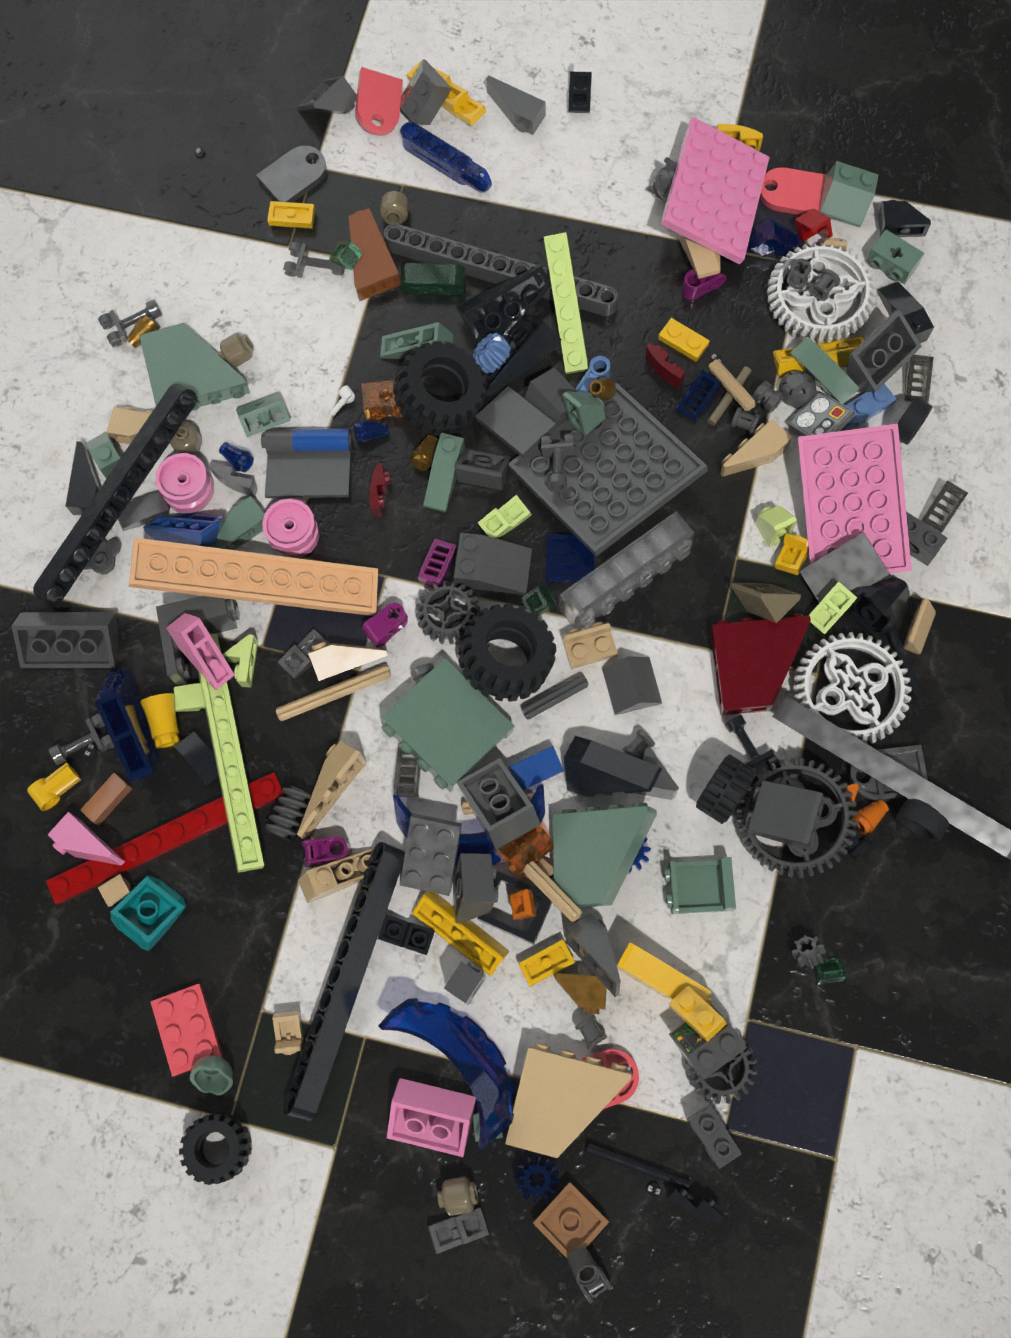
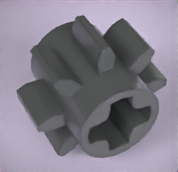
M804 935L799 941H794L797 949L793 950L792 954L794 959H798L797 961L801 968L806 965L814 969V966L824 962L821 954H825L826 950L824 945L820 944L817 936L811 938Z

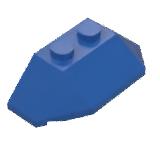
M201 513L176 514L170 517L160 515L143 528L154 540L211 547L218 538L225 522V517Z

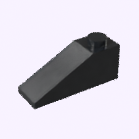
M899 282L878 289L877 293L889 316L896 309H900L920 343L927 341L934 326L924 307Z
M77 441L65 507L73 515H82L101 486L89 451L82 442Z

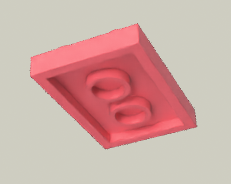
M196 984L151 1001L172 1077L191 1071L195 1062L200 1058L206 1056L224 1058L202 984Z

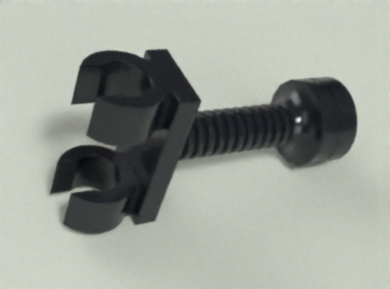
M742 715L724 724L729 733L734 732L737 734L744 749L750 755L751 761L747 762L746 765L756 770L753 766L765 760L770 771H772L771 763L775 764L776 769L781 767L780 761L772 749L762 755L758 754L757 749L744 730V726L747 723Z

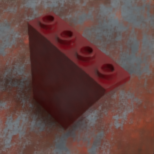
M796 613L789 615L788 618H781L777 623L765 618L764 620L754 621V618L741 619L740 622L730 623L729 620H722L712 625L710 636L721 716L771 710L809 626L810 616Z

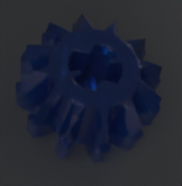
M541 1155L536 1156V1164H533L529 1156L526 1157V1163L529 1167L526 1168L523 1164L518 1165V1169L525 1174H515L514 1176L515 1180L524 1181L516 1186L517 1191L526 1188L527 1191L524 1193L523 1198L527 1200L530 1193H533L534 1203H538V1194H542L544 1201H548L549 1197L546 1190L552 1194L557 1192L556 1188L550 1185V1183H560V1178L550 1177V1175L558 1171V1168L552 1167L549 1170L547 1169L551 1163L550 1158L545 1160L544 1165L540 1164ZM538 1172H541L543 1174L542 1179H545L544 1183L533 1185L531 1183L533 1178H530V1175L532 1173L536 1175Z

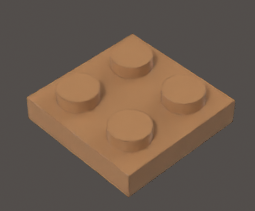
M571 1182L561 1190L533 1221V1224L567 1259L574 1249L586 1248L609 1223L603 1214Z

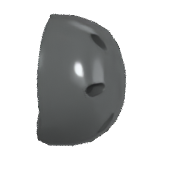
M798 370L787 373L781 379L778 388L785 395L782 401L796 409H801L817 393L813 377L807 372Z

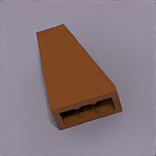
M370 209L359 210L350 215L349 227L354 281L359 301L401 286L399 273Z

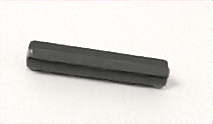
M579 675L523 706V715L529 720L587 688L588 681L586 677Z

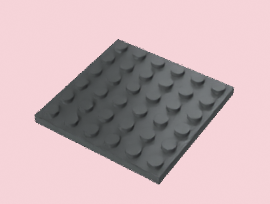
M615 383L616 391L614 396L609 400L602 401L605 406L606 419L586 436L571 425L569 419L560 424L550 434L552 444L565 443L564 437L566 433H574L576 442L575 455H565L562 461V474L567 478V488L564 491L552 492L547 487L548 477L553 474V456L543 457L541 443L525 458L519 455L508 463L509 469L595 556L602 553L708 471L707 465L617 383Z

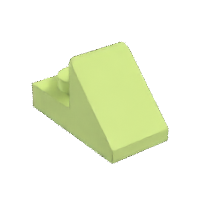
M247 635L223 654L227 662L239 663V665L235 666L234 677L241 687L251 688L258 647V640L254 635Z

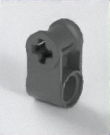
M581 1247L574 1249L569 1254L567 1259L568 1265L590 1304L594 1302V1297L606 1289L609 1291L613 1289L606 1274L598 1266L589 1250Z

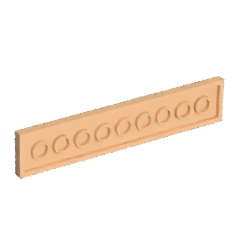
M134 537L129 587L369 616H375L377 608L378 568Z

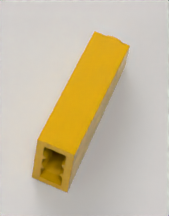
M629 942L617 964L618 971L671 1001L687 986L695 991L706 1003L710 1004L713 1000L709 998L712 991Z

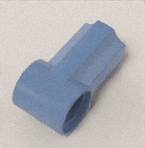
M604 356L594 357L590 362V368L576 387V390L578 392H588L595 397L590 392L589 386L592 381L599 378L611 377L609 360ZM599 368L605 369L602 373H598L595 370Z

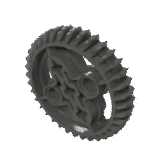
M790 758V766H785L784 760H780V768L776 769L775 764L771 763V772L768 773L767 769L763 767L761 771L764 776L761 778L756 774L755 780L757 783L754 784L752 782L749 786L752 790H747L744 796L748 797L747 800L741 799L739 802L745 808L736 809L737 814L744 815V817L737 818L736 822L737 824L745 825L738 828L739 834L747 833L746 836L741 838L742 843L751 842L747 845L746 850L747 852L756 850L752 855L754 860L760 856L763 857L760 861L762 867L769 861V871L773 872L775 867L779 866V875L782 876L784 870L789 869L788 876L792 878L794 870H798L799 877L803 878V870L808 869L809 875L814 876L812 868L817 867L819 873H823L822 864L826 863L829 869L833 867L830 861L832 857L836 862L841 861V858L837 855L838 851L844 855L848 853L843 844L847 846H852L853 844L847 838V835L851 837L856 836V832L849 829V827L858 826L857 821L850 820V818L857 817L858 812L854 810L849 811L850 808L856 806V802H847L853 796V793L851 791L843 793L848 787L847 783L837 785L841 780L840 775L831 779L833 770L830 768L826 773H823L824 764L821 763L817 769H814V760H810L807 767L803 758L799 760V765H795L794 758ZM791 774H803L820 780L833 791L839 803L835 804L830 798L824 796V806L829 809V813L825 817H820L817 827L818 829L832 824L837 817V813L839 811L842 812L840 833L829 850L817 858H811L819 845L817 832L811 851H804L802 848L788 845L790 851L795 856L804 859L802 862L778 858L761 845L756 835L749 832V826H746V819L749 811L753 810L755 789L757 786L761 787L762 781L772 782L782 777L783 779L778 784L805 789L799 780L790 778Z

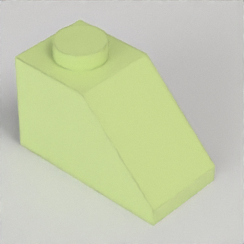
M778 505L774 508L767 507L758 513L755 525L767 546L771 547L784 541L785 533H792L797 519Z

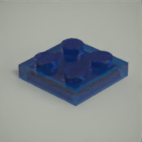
M547 534L546 583L593 584L594 554L575 535Z

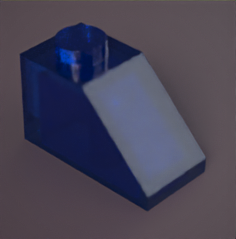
M769 218L752 228L749 246L752 251L763 257L786 256L789 251L794 253V249L796 247L799 248L798 234L774 219Z

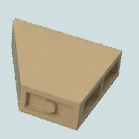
M535 1043L534 1047L529 1046L505 1144L558 1158L631 1080L632 1073L627 1071V1066L612 1063V1066L608 1067L601 1065L602 1060L586 1056V1060L575 1058L576 1053L561 1049L559 1054L551 1052L550 1046Z

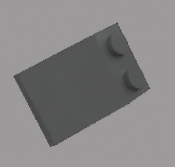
M460 533L454 581L457 583V587L464 584L469 589L526 595L532 549L485 535Z
M501 758L456 782L496 850L541 825L534 806Z

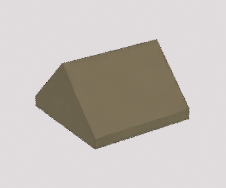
M732 583L731 586L747 612L775 623L801 597V594L773 584Z

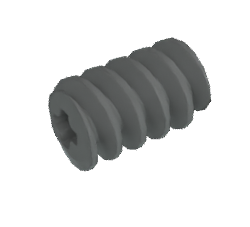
M294 786L283 788L282 791L287 797L278 798V801L283 806H274L273 809L278 815L269 816L274 825H265L269 832L290 841L287 837L288 835L296 836L297 834L292 829V826L301 825L296 820V817H304L305 814L300 809L308 807L305 799H311L312 796Z

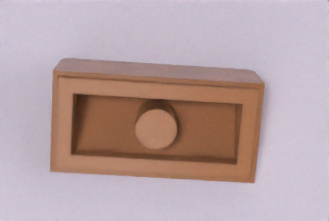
M113 773L82 807L81 811L94 824L100 826L131 791L132 787L117 774Z

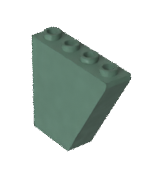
M184 323L139 335L155 405L159 403L167 389L173 384H180L196 393L197 402L191 411L197 410L201 406L219 404L223 400L241 398L250 393L245 379Z
M640 802L633 803L630 808H624L623 805H609L608 810H600L599 807H586L585 812H577L576 809H564L562 814H553L554 882L578 907L612 906L652 826L657 810L649 807L647 803Z

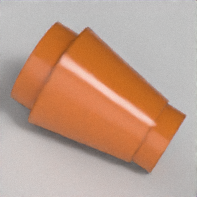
M878 799L857 811L858 816L853 817L851 820L858 822L861 834L871 833L886 812L889 811V808L883 800Z

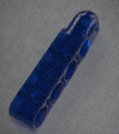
M407 122L402 125L400 129L402 145L407 152L458 184L468 185L481 193H485L491 188L492 181L486 169L472 161L468 155L414 122Z

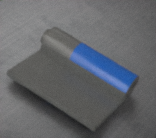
M350 428L266 430L265 434L261 435V446L267 452L265 498L349 497L351 466Z

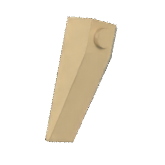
M676 233L698 279L720 273V254Z
M342 741L337 745H332L326 754L327 758L324 761L297 833L303 840H307L367 764L359 751Z

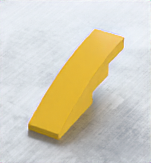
M422 61L406 74L409 80L412 79ZM435 69L452 88L441 107L473 126L486 113L485 105L471 99L467 90L453 84L449 75Z

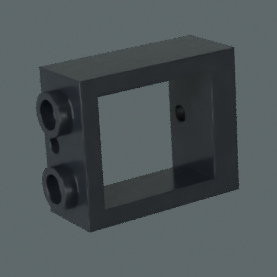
M498 871L496 878L493 879L494 887L499 889L501 882H504L520 890H532L534 896L541 898L536 916L533 918L527 933L491 918L487 914L479 916L477 919L482 923L534 945L553 902L540 889Z

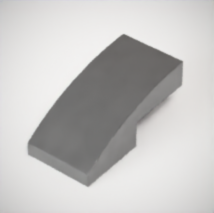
M210 463V470L221 483L239 493L252 497L256 496L258 488L252 479L238 477L231 466Z
M157 491L130 501L119 516L118 521L123 531L146 525L147 520L157 518L160 515H168L169 508L164 497Z
M313 629L298 646L293 645L278 663L296 679L313 666L308 654L309 651L313 650L312 646L324 641L327 645L330 643L317 630Z
M480 1207L473 1209L470 1213L456 1215L427 1226L435 1254L489 1235Z

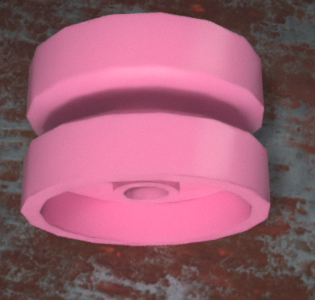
M179 453L166 458L159 465L156 472V485L166 503L173 510L183 514L195 513L204 509L209 504L214 494V483L199 458L188 453Z
M295 499L280 500L271 505L265 512L262 521L263 532L274 552L280 556L303 558L310 554L317 546L320 537L319 526L310 508L303 502Z

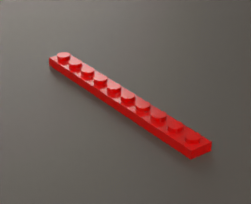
M274 772L248 784L253 811L278 800L279 797L286 796ZM223 797L112 849L125 861L122 866L89 860L46 881L54 903L59 905L113 879L119 874L122 875L228 824Z

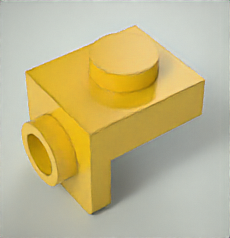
M785 533L783 537L784 546L775 562V569L798 575L809 554L808 540L797 534Z

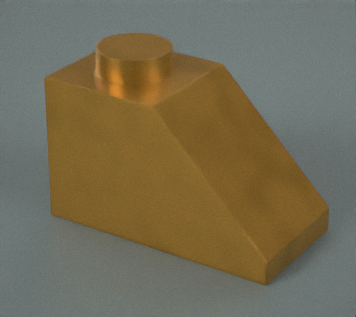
M555 973V980L579 1008H584V1013L600 1014V1010L606 1009L607 988L596 976Z

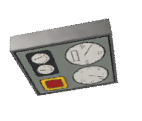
M818 391L787 424L790 429L802 436L838 432L855 416L854 410Z

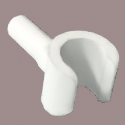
M347 385L343 386L338 392L341 399L330 411L333 417L342 406L353 402L355 399L354 393Z

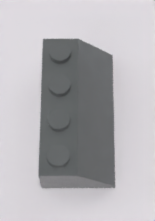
M21 612L11 626L20 668L116 667L119 630L115 612Z

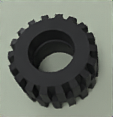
M729 754L723 759L696 802V808L721 824L727 822L754 780L756 770Z
M211 1114L195 1120L192 1126H188L185 1130L186 1136H183L180 1143H183V1148L179 1149V1155L183 1154L184 1160L180 1161L181 1165L188 1168L185 1172L188 1176L193 1175V1180L196 1182L202 1181L206 1185L220 1184L233 1179L234 1176L239 1175L243 1171L242 1168L244 1166H247L249 1162L247 1157L251 1155L252 1148H249V1143L252 1141L251 1137H247V1127H243L241 1125L242 1121L238 1118L234 1119L229 1114ZM213 1132L222 1134L229 1145L228 1156L220 1165L210 1163L203 1152L204 1141Z

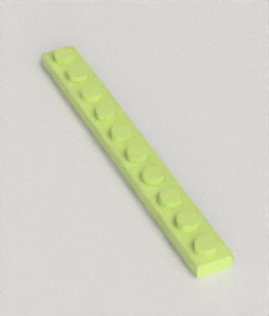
M217 633L210 634L220 650ZM198 671L237 871L239 873L261 869L264 867L228 685L226 682L218 690H215Z

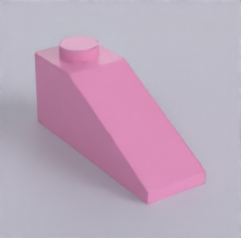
M184 613L166 627L178 648L215 690H218L235 675L199 617Z
M69 812L48 834L54 841L52 846L63 855L68 852L74 857L121 866L125 862L83 821Z

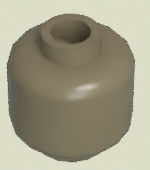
M398 191L385 193L380 203L379 214L381 219L389 225L404 223L408 218V198Z
M234 333L220 342L221 351L219 356L231 366L238 367L252 358L254 347L245 334Z
M183 422L170 441L171 447L177 454L188 453L194 455L199 451L202 444L201 437L196 428L190 423Z
M465 1176L445 1180L442 1184V1191L437 1192L439 1207L445 1208L450 1216L470 1213L473 1211L475 1204H478L476 1184Z

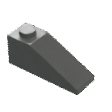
M488 75L486 82L489 96L514 127L521 132L534 135L546 116V101Z
M590 913L567 928L566 943L611 994L616 997L619 995L621 980L607 927L603 921L597 920Z

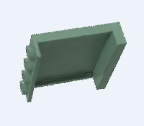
M444 658L381 716V729L390 738L394 736L400 742L398 745L407 755L411 753L417 759L416 764L424 772L429 771L435 777L433 780L442 790L446 788L451 792L457 781L461 780L503 738L506 739L513 733L515 726L480 691L475 690L470 685L471 683Z

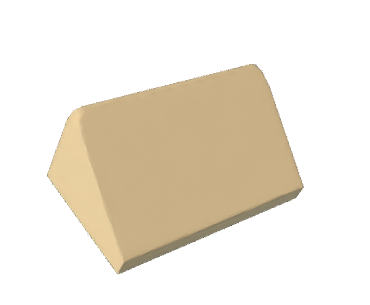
M926 598L917 607L903 645L904 649L916 654L922 652L936 613L932 604Z

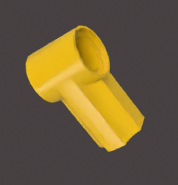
M66 762L47 778L39 779L31 784L27 792L41 811H46L55 806L60 801V796L81 779L70 764Z

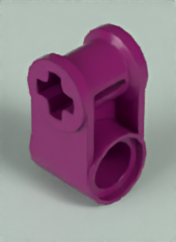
M693 269L686 273L684 277L682 295L688 300H696L704 294L719 288L726 281L727 277L725 274L718 273L698 279Z
M390 603L375 616L368 619L362 625L361 630L374 646L379 648L407 625L408 616L400 604ZM396 614L399 616V618L395 619L394 617H392V615Z
M341 837L309 839L301 842L305 848V868L320 867L349 857L352 854L351 845ZM339 843L343 844V852L335 856L333 853L334 847Z

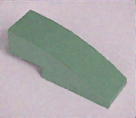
M806 337L790 352L800 366L813 377L816 384L838 402L844 404L860 389L809 337Z

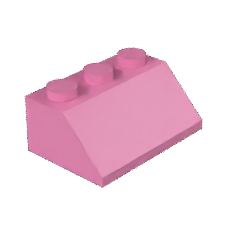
M400 1078L391 1103L387 1138L463 1157L476 1097Z

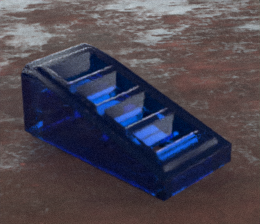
M702 370L677 405L676 410L695 422L718 392L722 382ZM704 382L712 388L709 391L700 384ZM699 389L707 396L704 398L695 391ZM693 396L701 401L700 406L690 400V397ZM688 403L697 410L693 413L684 405Z

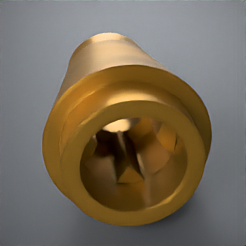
M145 315L143 318H139L126 340L136 349L141 345L139 335L156 331L159 327Z
M602 377L592 381L589 390L602 401H606L614 396L616 386L612 379Z
M427 435L411 454V464L421 471H426L430 468L439 440L432 435Z

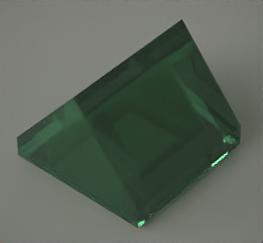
M839 958L824 959L823 963L814 966L817 985L841 982L846 977V972Z

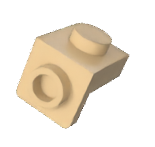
M300 1011L274 1013L272 1019L276 1038L275 1053L291 1055L300 1051L304 1040Z

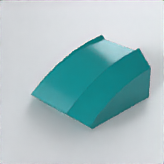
M146 876L110 912L111 921L119 931L123 932L141 949L149 951L180 916L186 904L184 898L165 882L151 876Z

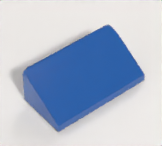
M553 746L508 767L522 790L564 772Z

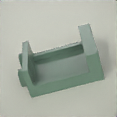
M723 857L720 860L675 862L673 860L669 861L668 867H664L665 883L670 882V893H666L667 908H672V914L727 912L736 909L731 857Z

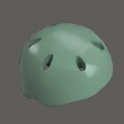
M206 1056L200 1058L193 1065L190 1081L203 1093L210 1092L215 1095H222L232 1087L233 1070L229 1062L222 1057Z

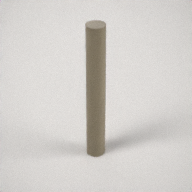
M744 366L737 376L736 380L741 385L744 384L752 372L751 369ZM728 391L707 420L712 426L717 424L734 398Z

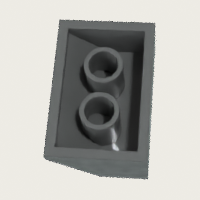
M896 309L849 355L847 375L860 388L858 392H876L922 347L900 309Z

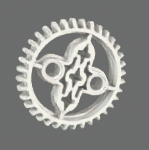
M824 241L820 246H817L814 242L809 248L805 243L802 250L796 247L794 253L789 251L786 257L783 256L780 259V263L775 265L768 282L767 301L770 304V311L774 312V319H779V326L785 324V332L791 329L792 337L799 334L801 341L805 337H809L812 341L817 339L818 343H822L823 339L830 343L832 338L840 341L841 336L846 339L849 337V334L854 335L857 329L862 328L863 324L868 321L875 304V282L872 281L873 274H868L869 267H863L864 260L857 261L858 255L851 256L850 249L846 252L842 251V245L838 249L834 248L833 243L826 247ZM801 258L809 261L812 269L808 275L806 286L801 289H794L788 286L786 290L781 291L783 280L787 273L790 272L793 261ZM830 263L847 271L850 275H838L841 282L829 292L827 300L820 301L811 294L810 286L817 283L821 278V274L815 272L822 273L825 269L831 270ZM857 295H861L860 305L855 314L841 323L834 324L839 317L838 306L848 305ZM790 309L794 311L810 310L814 324L800 319Z
M852 632L847 635V639L843 633H839L837 639L831 635L828 641L822 639L819 642L820 646L814 644L812 651L808 650L805 653L806 658L801 659L800 664L802 666H798L796 669L799 675L794 677V681L798 684L794 685L793 690L800 693L794 696V700L802 701L799 704L821 716L819 711L826 715H835L847 709L857 723L870 726V728L857 731L843 730L866 744L867 739L873 744L876 742V737L882 740L885 738V733L890 735L893 732L892 727L897 728L900 725L898 720L905 718L903 712L909 709V706L905 703L911 701V697L906 695L911 692V687L905 686L910 682V678L903 677L907 673L906 668H899L903 660H894L897 652H893L890 655L887 652L890 648L889 645H886L884 648L880 647L881 640L872 643V636H868L866 640H863L862 633H859L857 638H854ZM835 650H861L877 658L883 665L869 663L857 669L849 656L839 654ZM826 656L824 672L831 684L823 687L818 692L816 705H813L809 693L810 676L818 661ZM835 666H837V667H842L843 670H841V669L836 670V669H835ZM868 673L875 674L878 677V682L871 681L868 678ZM888 673H890L895 687V699L889 714L879 723L877 719L880 715V705L874 694L886 686ZM848 687H850V688L855 687V688H856V691H854V690L849 691V690H848ZM825 697H834L836 705L828 704ZM861 708H863V709L868 708V709H869V712H867V711L862 712V711H861Z

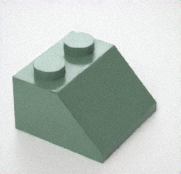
M836 161L825 177L819 212L832 219L861 227L875 195L878 174Z

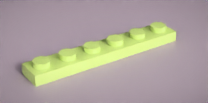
M567 233L545 236L544 242L559 335L562 339L561 347L566 374L588 371L589 367Z

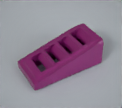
M434 539L418 575L419 583L432 587L436 583L439 587H442L457 545ZM437 547L448 549V554L438 551ZM434 555L441 556L446 559L445 561H442L434 558ZM431 563L441 565L442 568L433 567ZM428 571H432V572H435V573H439V575H438V577H437V576L428 574Z

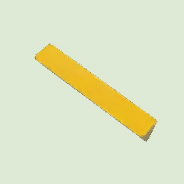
M863 336L841 339L840 341L835 340L830 343H818L817 345L839 367L848 366L849 355L865 339ZM794 348L773 351L779 377H784L791 371L806 372L790 354Z
M426 892L412 911L415 917L434 930L435 933L489 976L493 975L509 953L508 949L471 920L455 923V908L437 893Z

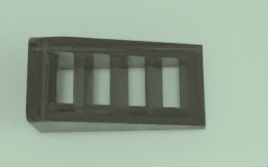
M913 355L906 362L905 402H912L918 397L929 403L934 357ZM914 365L924 366V370L914 369ZM913 374L924 375V378H913ZM912 382L922 383L923 387L912 386ZM911 391L923 392V397L912 396Z
M947 480L921 521L942 533L968 492ZM945 492L958 498L956 502L945 496ZM942 499L953 507L949 509L939 502ZM938 507L939 509L946 512L947 516L945 517L941 515L934 509ZM932 514L933 516L942 520V524L939 525L938 523L929 519L930 515Z
M398 745L394 796L418 798L421 769L416 764V758H403V755L407 754ZM402 765H416V768L402 767ZM401 775H415V778L401 777Z

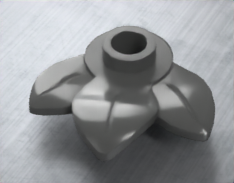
M112 538L107 542L103 540L84 570L93 569L94 572L102 575L110 573L115 566L114 557L120 551L119 540L117 538Z

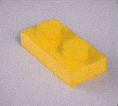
M270 201L268 224L269 226L313 229L315 206L314 204Z
M673 318L668 321L658 336L660 341L695 362L698 361L710 340Z
M561 940L518 963L529 987H532L573 965L575 961L564 940Z
M689 986L669 1002L671 1009L706 1042L726 1025L725 1019Z

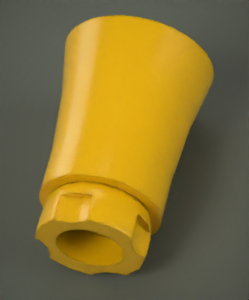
M165 693L141 700L140 703L146 714L152 739L155 741V747L157 749L167 748L178 744L180 740L175 712V695Z

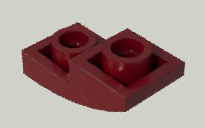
M649 343L646 348V360L659 376L679 389L683 383L685 371L675 363H668L669 353L664 348Z
M377 463L370 484V509L373 518L382 516L381 508L385 507L383 494L388 493L387 485L391 484L389 470L384 471L382 463Z

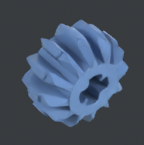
M497 333L488 334L486 338H483L477 344L478 346L473 350L474 354L472 355L476 359V365H480L485 373H493L497 368L500 369L501 365L505 363L506 358L510 356L511 347L501 335Z

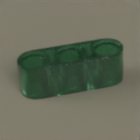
M406 263L401 267L400 290L410 294L460 295L465 291L466 269L457 264Z

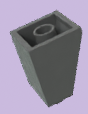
M762 781L761 787L757 786L754 792L753 801L756 802L754 811H749L746 819V826H749V832L811 851L824 806L823 793Z

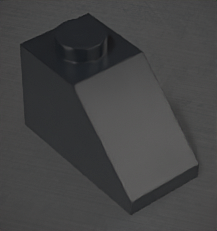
M883 201L878 213L880 236L885 230H888L898 237H925L931 225V220L907 201Z

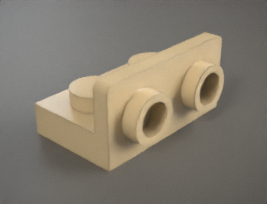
M603 622L592 624L589 629L582 631L574 629L563 636V645L571 670L618 656L611 634L610 623L603 624Z

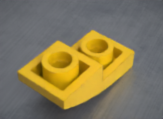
M717 124L716 129L760 151L763 139L762 133L740 125Z

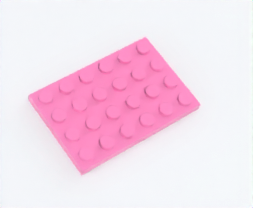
M692 117L688 123L660 224L741 264L745 259L770 157Z
M898 424L798 437L810 564L864 532L889 573L912 571Z

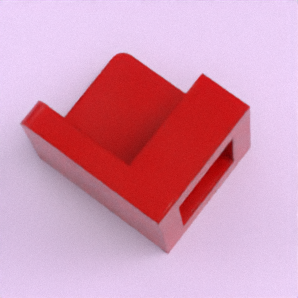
M814 208L795 219L798 238L802 241H806L817 233L822 234L828 239L833 236L830 217Z

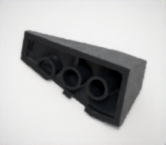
M578 736L573 738L564 756L567 790L586 798L594 797V794L610 796L615 792H624L626 794L651 792L662 771V768Z

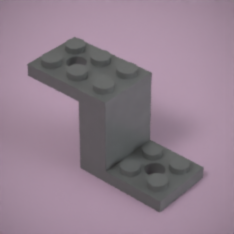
M201 596L156 606L167 676L177 686L189 685L188 678H191V670L189 664L185 663L184 653L178 648L166 627L181 615L187 613L199 617L209 634L237 629L236 620H240L237 606L233 605L232 599Z

